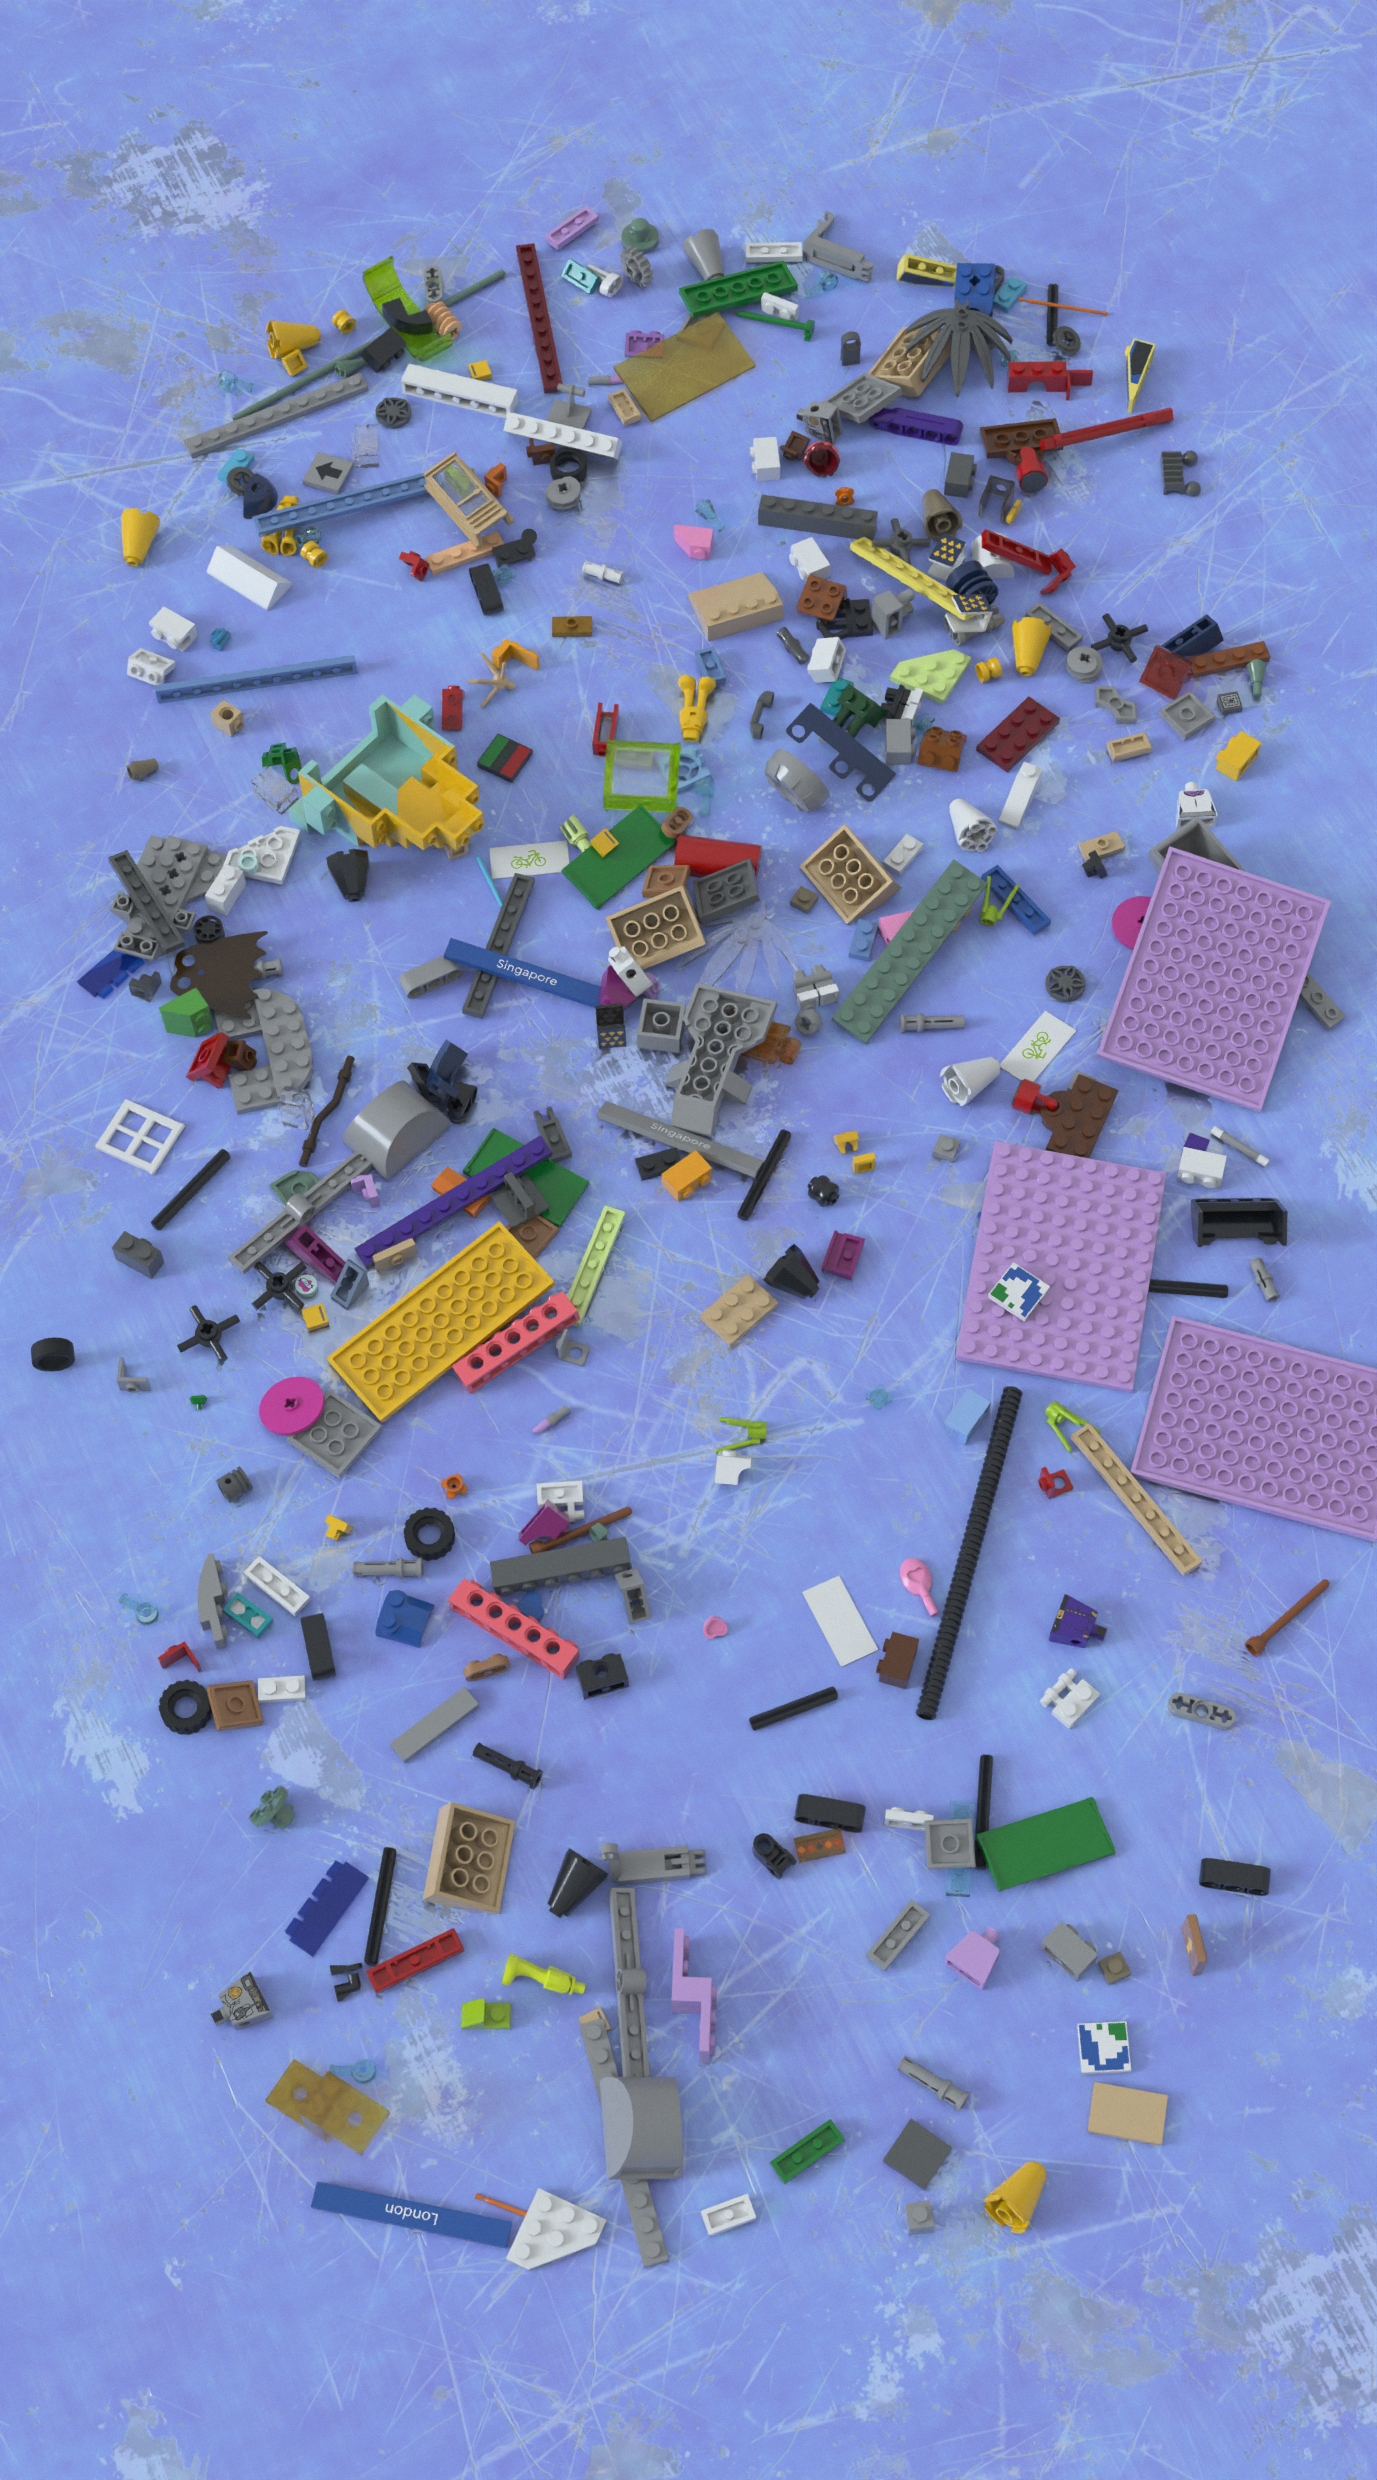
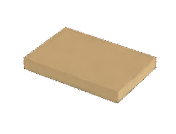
M1094 2082L1087 2133L1161 2146L1168 2095Z

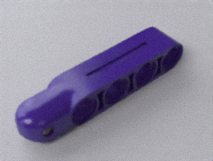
M882 408L880 412L868 418L869 424L875 429L952 446L959 443L964 427L963 423L957 419L903 408Z

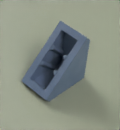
M348 1259L330 1296L346 1308L350 1307L369 1286L366 1270Z

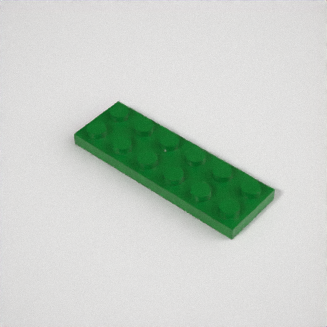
M783 260L679 288V295L692 318H697L761 301L764 293L780 296L798 291V284Z

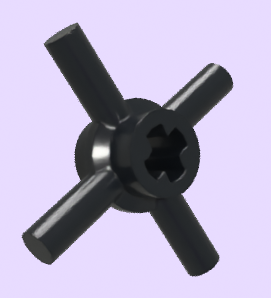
M1109 613L1104 614L1102 618L1110 632L1107 639L1091 644V648L1098 651L1110 646L1115 651H1123L1130 663L1135 662L1137 657L1129 645L1132 637L1148 632L1147 625L1144 624L1129 630L1125 625H1116Z
M261 1262L255 1264L254 1268L267 1280V1291L252 1303L256 1310L261 1308L272 1297L278 1300L286 1298L298 1310L304 1307L305 1304L292 1292V1281L307 1269L303 1262H300L286 1275L282 1272L272 1273Z
M192 1306L189 1311L198 1326L195 1330V1336L177 1345L179 1352L182 1353L197 1344H201L205 1347H211L220 1362L226 1361L228 1357L219 1341L222 1337V1331L240 1322L238 1316L235 1314L217 1324L211 1320H205L198 1306Z

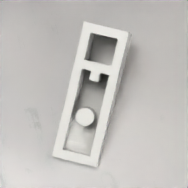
M1023 762L999 818L1000 823L1018 829L1041 784L1043 768Z

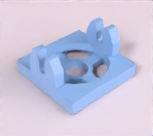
M690 745L656 760V766L675 794L711 778V773L706 767L704 754H700L699 747L694 749ZM688 757L695 762L691 764L682 763L680 758ZM671 762H674L677 766L675 771L669 768ZM686 767L689 769V772L681 775L678 773V769ZM699 768L698 774L692 778V770ZM679 777L681 779H685L686 781L677 780L675 778Z

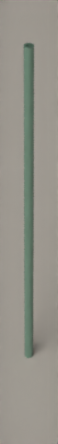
M501 269L444 300L446 307L506 276L505 271ZM395 329L398 334L401 333V331ZM378 337L232 416L233 421L257 412L334 370L337 360H352L356 358Z

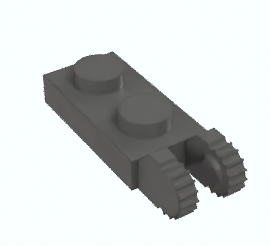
M552 1107L546 1108V1113L550 1120L543 1122L539 1111H534L539 1133L553 1153L549 1158L554 1162L571 1158V1149Z

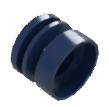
M976 560L967 561L959 565L949 574L946 580V587L958 595L984 594L989 605L998 596V587L991 577L988 576L982 564Z

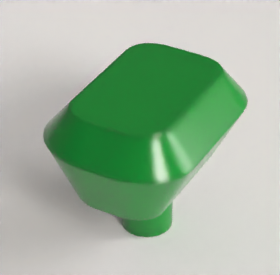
M196 1395L189 1398L191 1404H196V1410H201V1404H206L207 1401L205 1395Z

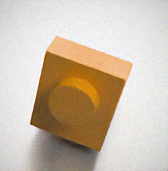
M505 639L492 652L493 665L498 670L502 668V663L507 662L510 657L535 670H538L540 667L539 656L535 652L528 651L517 642H512L508 639Z

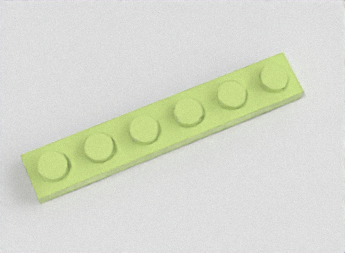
M608 1206L603 1208L567 1296L580 1316V1320L574 1323V1326H581L626 1216L624 1211Z

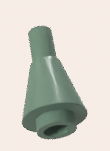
M363 358L359 360H337L335 372L342 379H345L360 367L368 364Z
M1254 659L1247 664L1248 673L1253 684L1254 697L1262 696L1261 684L1263 683L1267 664L1260 659Z

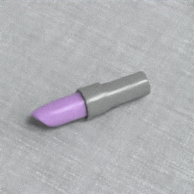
M609 375L588 377L589 385L624 383L625 377Z
M567 1405L563 1406L555 1413L547 1416L532 1431L539 1434L568 1415L571 1412Z

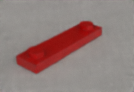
M987 529L981 533L983 549L1045 575H1049L1052 572V563L1047 558L1049 555Z
M452 1928L367 1970L366 1973L377 1995L465 1950L455 1929Z

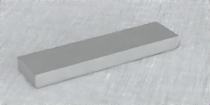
M463 1687L392 1741L390 1746L400 1759L406 1763L477 1709L479 1704L469 1691Z

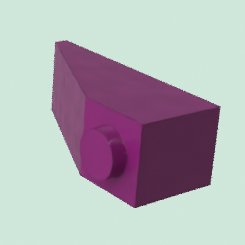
M306 1224L301 1226L285 1242V1245L301 1260L336 1284L346 1262Z

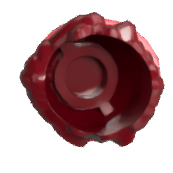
M819 441L807 448L802 460L815 476L828 475L831 477L838 469L840 455L834 445Z

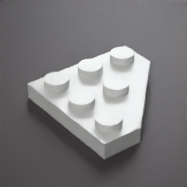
M279 826L273 829L274 832L264 837L261 835L248 841L247 845L239 849L234 848L230 850L224 865L227 864L239 869L238 859L244 854H253L258 858L259 869L252 875L244 874V877L283 885L301 837V831Z
M538 2188L506 2260L530 2271L543 2264L569 2256L574 2252L595 2246L607 2220Z

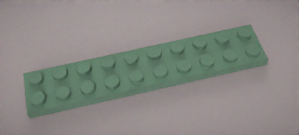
M953 859L837 1010L831 1021L866 1045L988 883Z

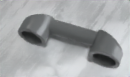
M765 691L757 700L750 721V731L753 739L760 740L762 737L764 724H760L759 720L763 708L772 707L774 692Z

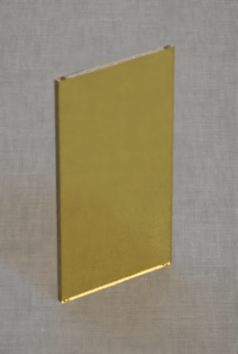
M719 312L623 361L614 366L613 369L648 419L653 422L756 367V364Z

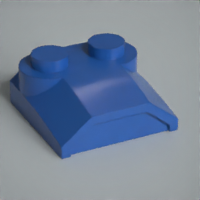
M401 1590L390 1591L385 1598L378 1617L375 1631L376 1636L420 1648L431 1611L434 1609V1604L407 1596Z

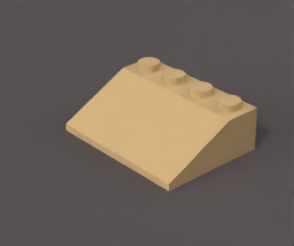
M903 327L867 374L901 387L903 392L901 396L919 397L951 355L952 335L950 334L948 342L926 380L923 383L921 382L928 352L942 328H939L906 353L908 344L924 327L905 335V330L908 327Z
M763 572L688 594V598L708 641L783 619V603L776 588Z
M845 824L799 866L848 925L886 903L902 888L858 835Z
M683 885L605 917L616 946L619 948L626 947L643 970L706 945L694 905L686 886ZM633 970L629 973V975L635 974L636 972Z
M454 1802L440 1807L423 1900L447 1907L499 1914L515 1821Z

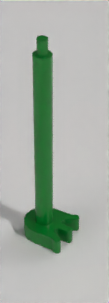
M742 310L740 312L735 311V315H739L742 318L805 330L804 341L810 342L815 328V321L813 320L801 323Z

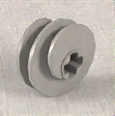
M571 476L552 481L546 489L548 504L558 510H567L574 507L581 498L580 483Z
M1079 646L1069 652L1066 667L1068 672L1078 682L1091 683L1100 676L1103 662L1099 652L1087 646Z

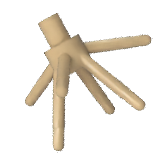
M482 652L480 655L487 663L494 678L493 680L468 679L467 683L485 684L495 687L481 704V708H484L498 689L503 690L507 688L513 690L515 683L508 681L505 676L506 662L502 663L500 674Z

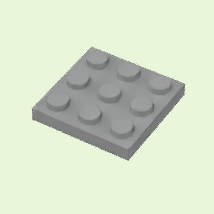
M863 373L822 403L837 405L840 416L861 424L875 413L880 412L886 405L894 402L903 392L902 388Z
M329 1389L324 1395L325 1405L319 1419L305 1431L289 1435L286 1439L292 1446L340 1479L383 1428L378 1422Z

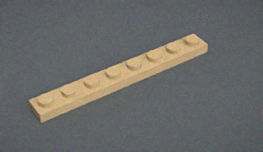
M1088 1423L1071 1435L1072 1441L1184 1577L1202 1564L1201 1558L1092 1425Z

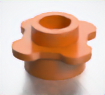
M841 487L836 490L835 496H837L835 504L838 506L853 505L855 502L853 499L854 490L848 487Z
M460 1474L451 1475L441 1482V1487L445 1488L446 1496L449 1499H454L456 1495L467 1492V1486L463 1484Z

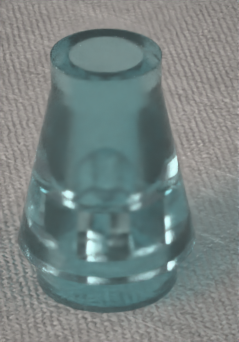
M310 526L299 535H296L294 540L298 547L304 546L308 541H314L319 544L322 535L318 528Z

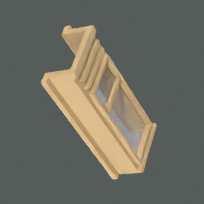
M455 451L423 473L427 482L424 488L476 548L483 545L480 534L503 519L510 526L515 522L513 517L466 463L457 456Z

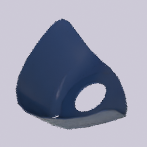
M258 473L251 477L244 491L243 516L245 519H252L253 516L268 513L275 507L278 501V493L274 485ZM260 483L263 485V490L258 493L251 490L252 485Z

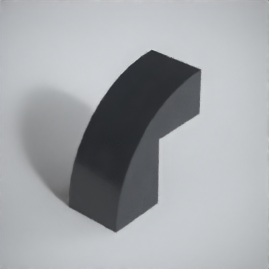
M400 298L382 304L384 318L395 329L412 335L432 333V320L427 310L408 315Z

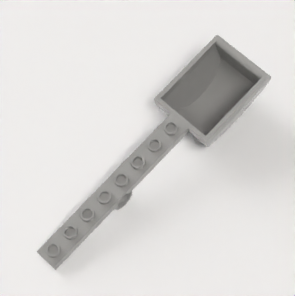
M1198 816L1148 852L1150 861L1158 875H1160L1169 846L1245 871ZM1307 972L1299 998L1329 1031L1346 1016Z
M401 1080L394 1083L375 1097L345 1130L342 1136L343 1142L354 1153L305 1194L297 1193L293 1195L286 1203L285 1210L228 1257L229 1262L244 1275L256 1263L260 1262L295 1233L298 1228L307 1223L351 1186V1179L364 1175L371 1168H374L388 1181L450 1128L447 1117L406 1081Z
M611 1887L609 1890L623 2077L609 2076L600 2080L607 2179H681L683 2172V2139L677 2081L675 2077H650L643 2000L647 1978L644 1969H641L635 1888Z

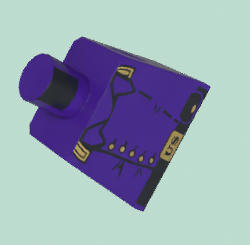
M1065 1594L1051 1629L1049 1641L1086 1648L1090 1637L1103 1642L1108 1628L1095 1624L1098 1615L1096 1610Z

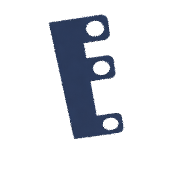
M811 702L786 729V733L798 743H802L812 732H815L840 754L829 765V769L839 778H847L856 767L863 772L866 777L856 787V791L867 801H873L896 775L893 770ZM794 726H802L805 729V734L802 737L794 736L792 733ZM839 761L847 763V772H837L835 769L836 763ZM869 783L874 786L875 792L873 795L867 796L863 793L862 787L864 784Z

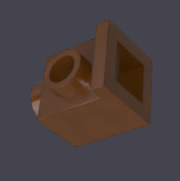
M244 1040L228 1041L222 1061L238 1071L252 1070L257 1064V1059L255 1058L257 1051L248 1046Z

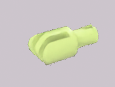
M573 814L570 816V820H566L564 825L559 826V829L570 844L575 847L578 846L583 853L591 846L588 841L589 834Z

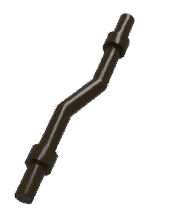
M348 1055L346 1057L343 1069L339 1071L337 1077L339 1081L332 1100L314 1118L308 1138L302 1146L303 1153L299 1165L302 1167H307L311 1153L315 1151L316 1139L322 1122L341 1102L346 1084L350 1082L352 1076L351 1069L355 1060L353 1056Z

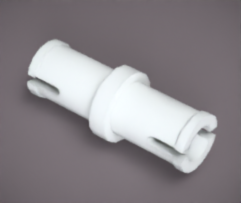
M587 560L584 562L582 573L596 576L599 580L606 579L618 584L621 583L624 574L623 571L608 568L605 564L598 565Z

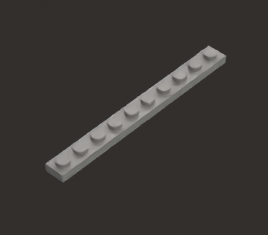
M361 373L188 438L184 440V444L193 459L367 392L368 385Z
M603 2018L579 2025L600 2105V2080L609 2076H618ZM647 2179L621 2180L644 2268L668 2262Z

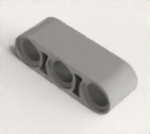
M444 955L403 973L398 981L407 997L414 999L457 980L462 975V970L458 963L444 959Z

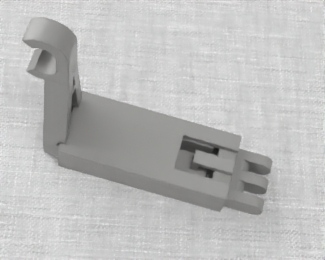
M824 211V219L828 221L817 220V228L804 242L803 256L807 257V261L856 280L861 279L870 282L872 279L873 263L864 260L865 254L823 239L834 223V215L831 212Z
M615 1843L601 1844L602 1860H609L611 1882H618L619 1886L689 1880L690 1876L707 1874L706 1868H697V1866L706 1865V1859H696V1857L705 1856V1850L703 1849L688 1850V1846L618 1852V1845Z

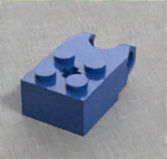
M957 263L955 300L958 299L959 304L964 305L966 300H968V310L978 311L993 317L996 282L995 263Z

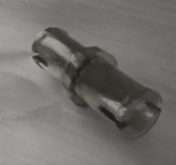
M786 627L781 628L776 636L786 646L787 652L791 653L800 665L806 663L810 656L800 646V641L795 639Z

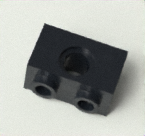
M610 1653L604 1655L602 1659L595 1661L585 1660L576 1666V1674L584 1700L629 1687V1680L621 1653L617 1655ZM600 1671L608 1673L603 1678L597 1677L596 1674Z

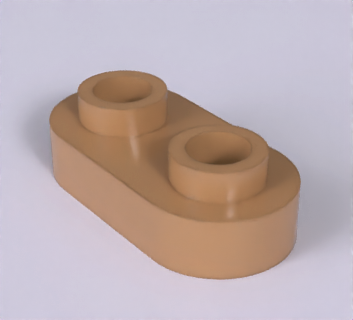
M676 807L662 824L661 829L663 833L669 838H678L693 819L691 812L684 807Z
M499 1653L481 1662L478 1660L469 1662L463 1672L466 1681L472 1682L505 1672L510 1668V1663L507 1656H502Z

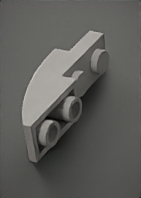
M213 1553L208 1554L200 1575L198 1613L203 1631L211 1629L217 1649L226 1647L225 1639L229 1638L226 1625H221L220 1618L224 1617L221 1604L226 1603L224 1595L228 1594L225 1580L220 1581L219 1574L223 1573L220 1560L216 1561Z

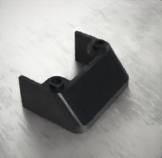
M1276 1198L1192 1199L1191 1220L1193 1240L1197 1247L1210 1245L1212 1241H1215V1238H1259L1264 1241V1244L1273 1245L1279 1241L1282 1246H1287L1288 1211Z

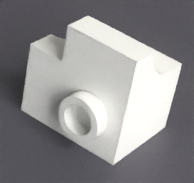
M734 1450L719 1451L715 1483L738 1485L740 1472L751 1468L752 1456L742 1455V1453H736Z

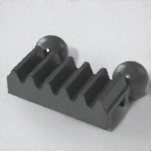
M1189 450L1181 454V451H1162L1160 461L1163 495H1167L1168 491H1179V495L1186 493L1191 497L1197 496L1201 491L1200 484L1196 481H1190L1187 485H1184L1182 470L1183 463L1187 466H1193L1197 463L1198 456L1196 452Z

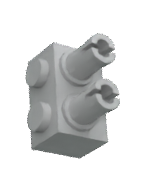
M910 588L898 595H893L889 590L883 594H878L873 599L872 625L884 639L900 632L902 629V618L913 613L914 608L911 601L914 600L915 596Z

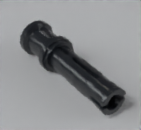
M480 1742L476 1745L472 1756L511 1774L512 1780H520L530 1785L529 1787L532 1790L538 1786L543 1775V1770H535L527 1766L525 1761H515L482 1745ZM489 1755L492 1756V1757H494V1758H496V1759H498V1760H500V1761H502V1762H504V1763H501V1762H499V1761H497V1760H495V1759L489 1757Z

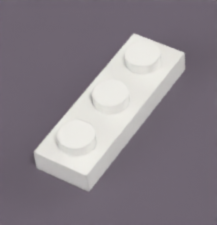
M802 242L746 243V263L779 262L783 260L784 262H802Z
M260 1556L243 1572L246 1578L295 1617L311 1600L309 1595Z

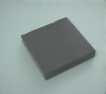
M910 2119L883 2159V2162L925 2191L951 2152L952 2147Z

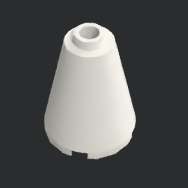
M986 1057L948 1065L940 1073V1078L943 1077L944 1083L941 1084L942 1089L952 1103L958 1102L959 1106L966 1105L1000 1075V1063L992 1057Z

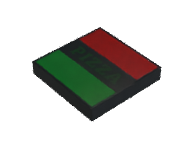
M497 734L478 760L477 767L513 783L532 756L533 750L503 735Z

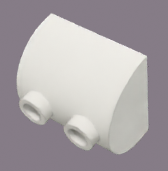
M994 532V533H996V534H999V535H1001V536H1004V537L1008 538L1006 535H1004V534H1002V533ZM981 535L973 540L971 544L972 561H979L991 579L1014 578L1012 560L983 549Z

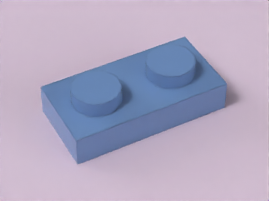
M714 646L695 651V658L702 676L713 678L716 681V685L725 683L726 676Z
M858 919L848 954L849 958L869 962L879 923Z

